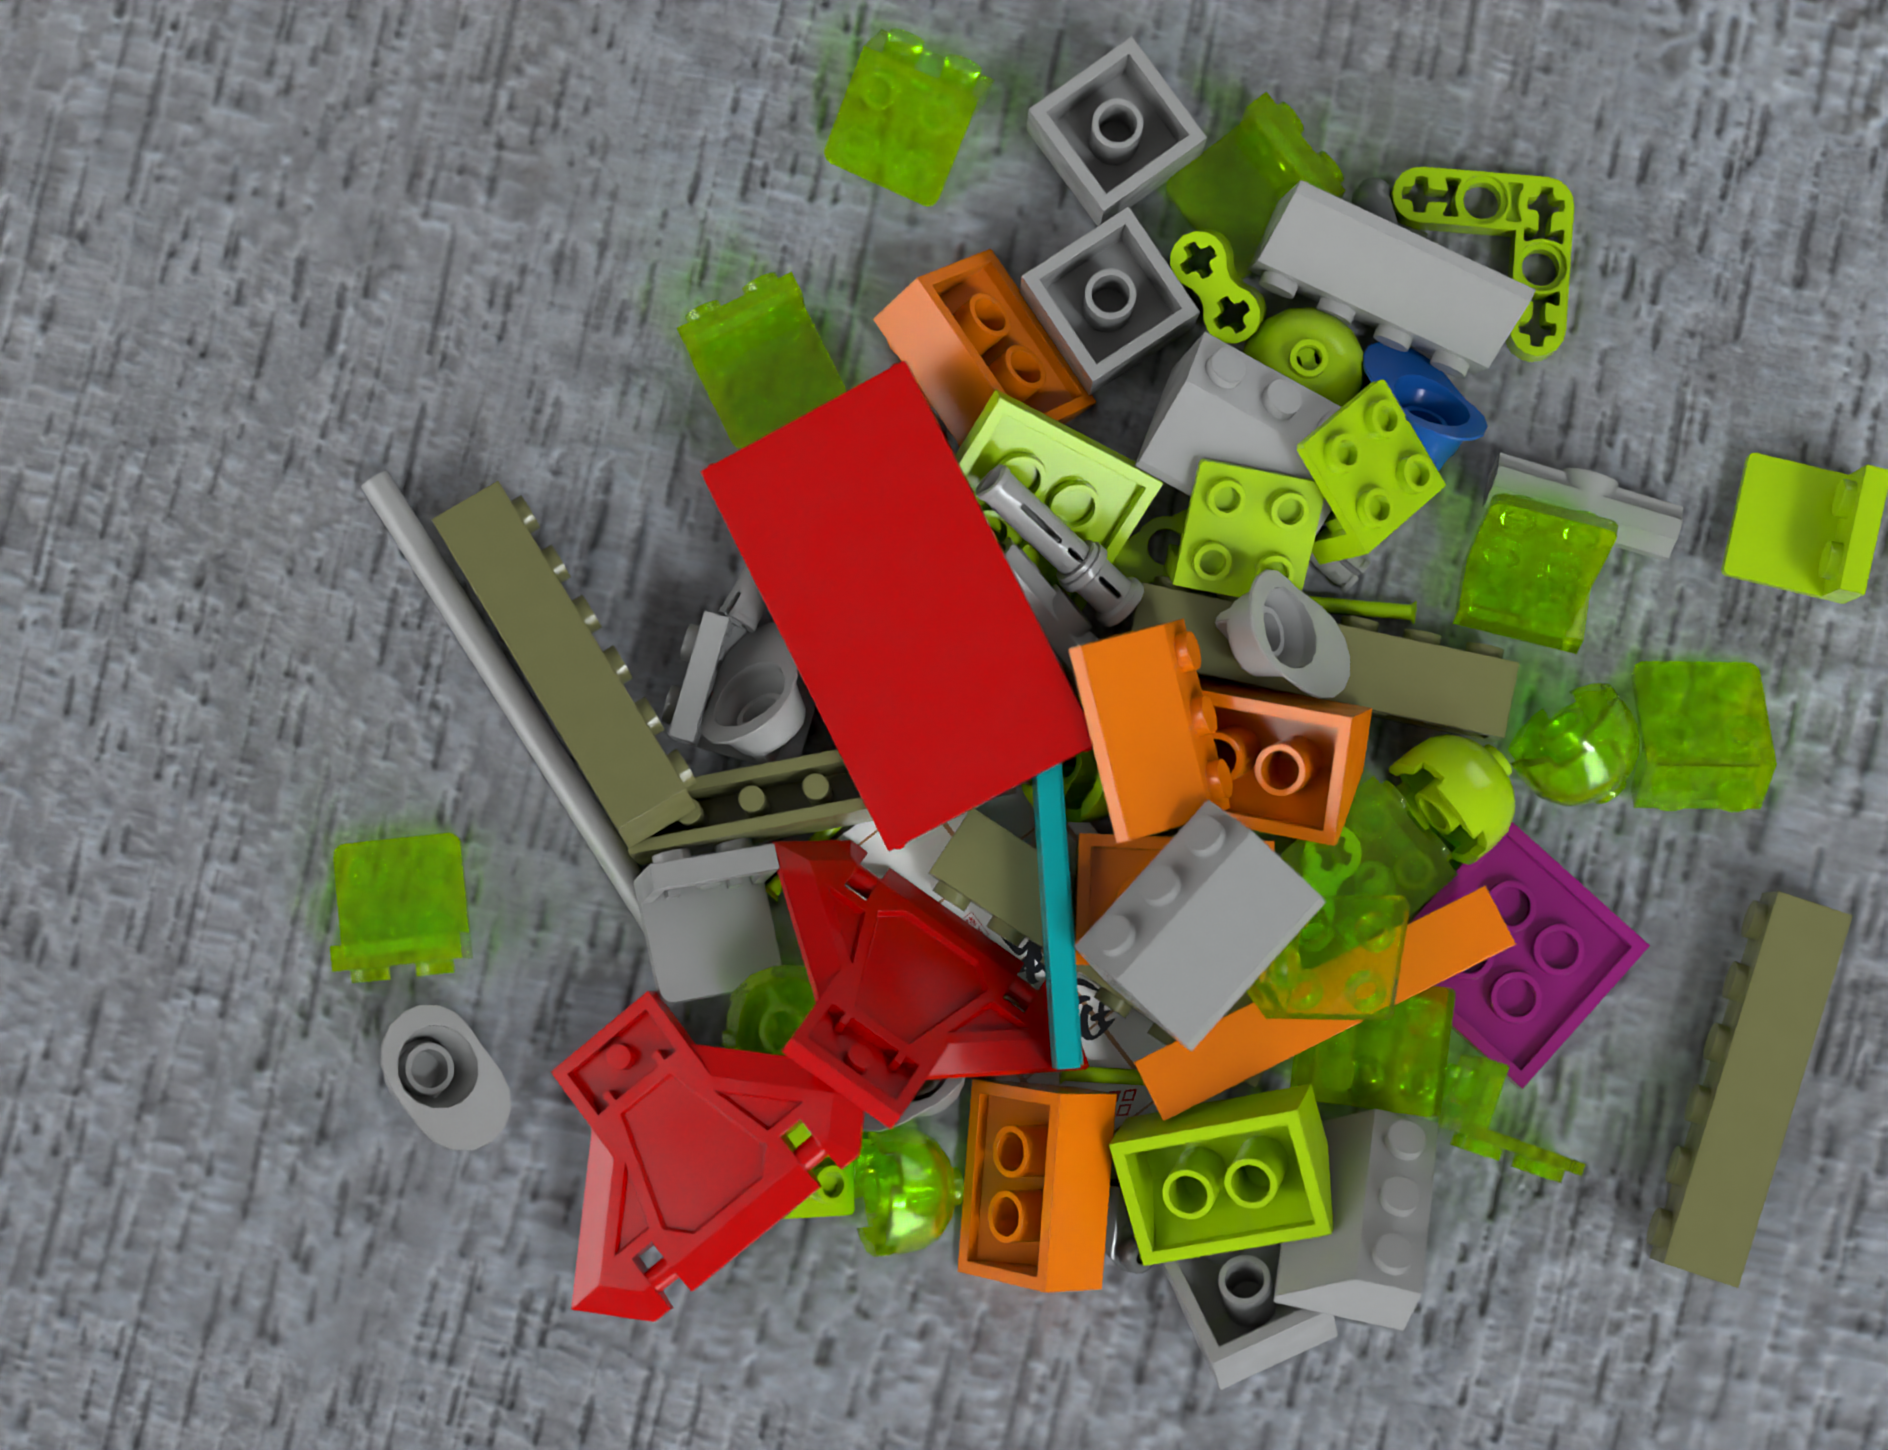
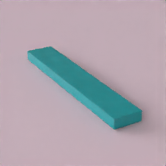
M1061 763L1032 778L1051 1064L1053 1069L1080 1068V1064H1083Z

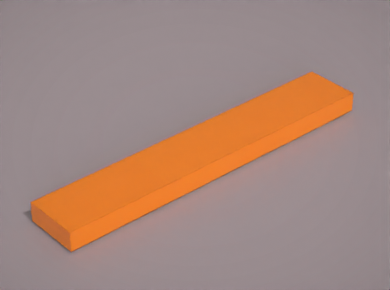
M1483 886L1224 1016L1192 1051L1177 1040L1135 1061L1134 1064L1163 1121L1516 945L1487 887Z

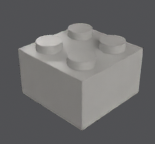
M1132 36L1028 109L1026 130L1097 226L1128 206L1129 208L1201 158L1207 140L1206 135Z
M1129 206L1021 277L1020 294L1089 396L1193 329L1200 313Z

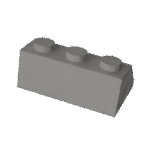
M1204 332L1172 368L1135 466L1189 496L1192 493L1198 463L1203 458L1313 479L1297 452V444L1341 407ZM1325 497L1316 534L1332 510Z
M1207 800L1074 947L1108 985L1187 1049L1192 1051L1324 905L1325 900L1255 833L1213 802Z
M1380 1109L1367 1110L1322 1121L1328 1143L1334 1230L1331 1235L1281 1243L1273 1302L1403 1331L1422 1295L1439 1123Z

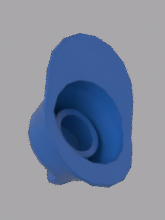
M1380 342L1369 345L1363 354L1365 373L1371 382L1381 379L1386 381L1405 413L1406 420L1412 425L1438 471L1441 470L1447 459L1455 454L1463 441H1473L1484 436L1488 427L1484 415L1464 398L1444 372L1430 364L1431 360L1410 347L1407 352L1388 347Z

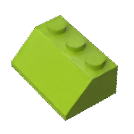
M1311 1084L1197 1104L1163 1121L1159 1112L1127 1117L1109 1143L1143 1266L1331 1235L1334 1230L1328 1143Z

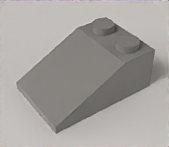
M1281 1243L1161 1263L1220 1390L1338 1336L1334 1315L1273 1302Z

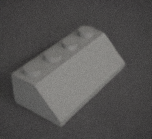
M1302 180L1278 201L1247 269L1261 276L1259 284L1266 290L1290 299L1294 298L1295 293L1305 296L1318 303L1317 310L1335 316L1346 325H1351L1354 319L1376 329L1373 337L1388 347L1407 352L1409 347L1412 346L1433 356L1430 361L1433 367L1458 378H1465L1467 372L1475 375L1490 367L1529 305L1535 289Z

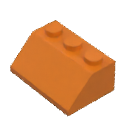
M991 248L917 277L873 318L887 339L891 350L901 361L906 360L928 403L944 422L957 441L959 448L995 389L1064 425L1096 403L1092 394L1090 396L1087 394Z
M1184 618L1111 635L1069 648L1116 842L1131 841L1183 826L1207 800H1210L1224 811L1229 809L1228 797H1231L1233 791L1232 777L1227 763L1223 759H1218L1212 735L1217 730L1216 712L1211 699L1207 695L1202 694L1197 670L1201 667L1200 647L1195 635L1191 631H1187Z
M1198 677L1202 694L1207 695L1211 699L1216 712L1217 730L1212 735L1218 759H1223L1227 763L1232 777L1233 791L1231 797H1228L1230 808L1225 810V812L1250 830L1331 846L1338 844L1364 770L1372 708Z
M972 1079L957 1272L1044 1293L1102 1289L1112 1164L1109 1143L1114 1137L1117 1094L1073 1086Z

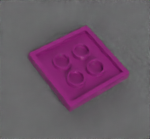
M1512 822L1503 838L1478 861L1471 865L1460 863L1404 926L1483 886L1487 887L1516 945L1415 996L1517 1088L1523 1089L1650 945Z

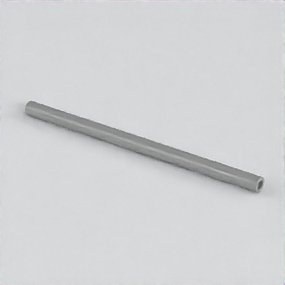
M383 471L371 477L361 486L363 492L644 933L633 882L643 871L638 863L629 855L626 844L390 473Z

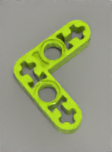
M1414 167L1403 172L1392 186L1390 196L1399 223L1418 230L1510 237L1508 277L1535 289L1531 300L1537 301L1553 298L1554 305L1546 302L1540 308V328L1550 330L1551 335L1544 337L1538 347L1530 345V335L1520 333L1519 327H1524L1531 320L1533 301H1530L1505 343L1513 355L1527 362L1542 361L1551 356L1563 342L1567 326L1574 221V200L1568 186L1558 179L1546 176L1434 167ZM1414 184L1423 185L1424 195L1443 198L1448 191L1447 185H1453L1456 189L1450 203L1452 217L1443 215L1447 205L1446 202H1428L1423 212L1418 213L1413 211V202L1403 199L1402 195L1409 194ZM1477 187L1491 191L1497 199L1498 208L1496 214L1488 219H1478L1470 215L1464 207V196L1467 191ZM1540 194L1548 195V205L1558 207L1559 212L1553 213L1547 220L1545 239L1524 241V235L1533 238L1538 231L1539 225L1538 211L1528 209V205L1533 204ZM1558 237V243L1548 240V238ZM1539 253L1550 258L1556 269L1554 281L1545 286H1537L1530 283L1525 278L1522 270L1525 257Z

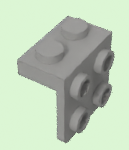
M704 611L700 626L690 623L680 653V660L689 663L682 687L672 685L669 690L662 714V722L671 724L668 735L676 742L759 765L760 763L752 756H747L735 750L730 744H713L703 737L700 726L709 705L719 669L729 651L741 638L749 633L746 629L743 630L734 626L729 617ZM799 672L796 684L806 708L804 723L797 734L782 746L775 761L802 756L816 710V705Z
M751 838L734 839L714 846L715 853L695 857L691 856V851L688 848L665 851L652 857L653 864H649L633 881L656 991L659 998L665 1004H676L769 987L782 979L783 966L764 884L779 869L774 843L753 847Z

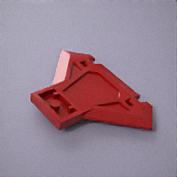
M852 840L772 842L775 845L779 864L778 876L816 1004L786 1044L782 1053L886 1127L892 1129L925 1080L1086 1070L1089 1067L1082 1046L1083 1064H1080V1068H1052L1046 979L1039 989H1036L1019 977L1017 974L1024 962L891 868H889L882 879L860 864L868 852Z
M647 991L551 1071V1074L592 1128L571 1310L657 1322L673 1309L672 1304L663 1291L680 1278L691 1292L695 1291L822 1187L812 1171L822 1160L830 1156L836 1165L843 1170L861 1155L865 1111L786 1055L695 1044L669 1007L659 998L657 991ZM804 1123L812 1135L798 1147H795L788 1135ZM654 1245L662 1255V1258L648 1269L640 1256Z

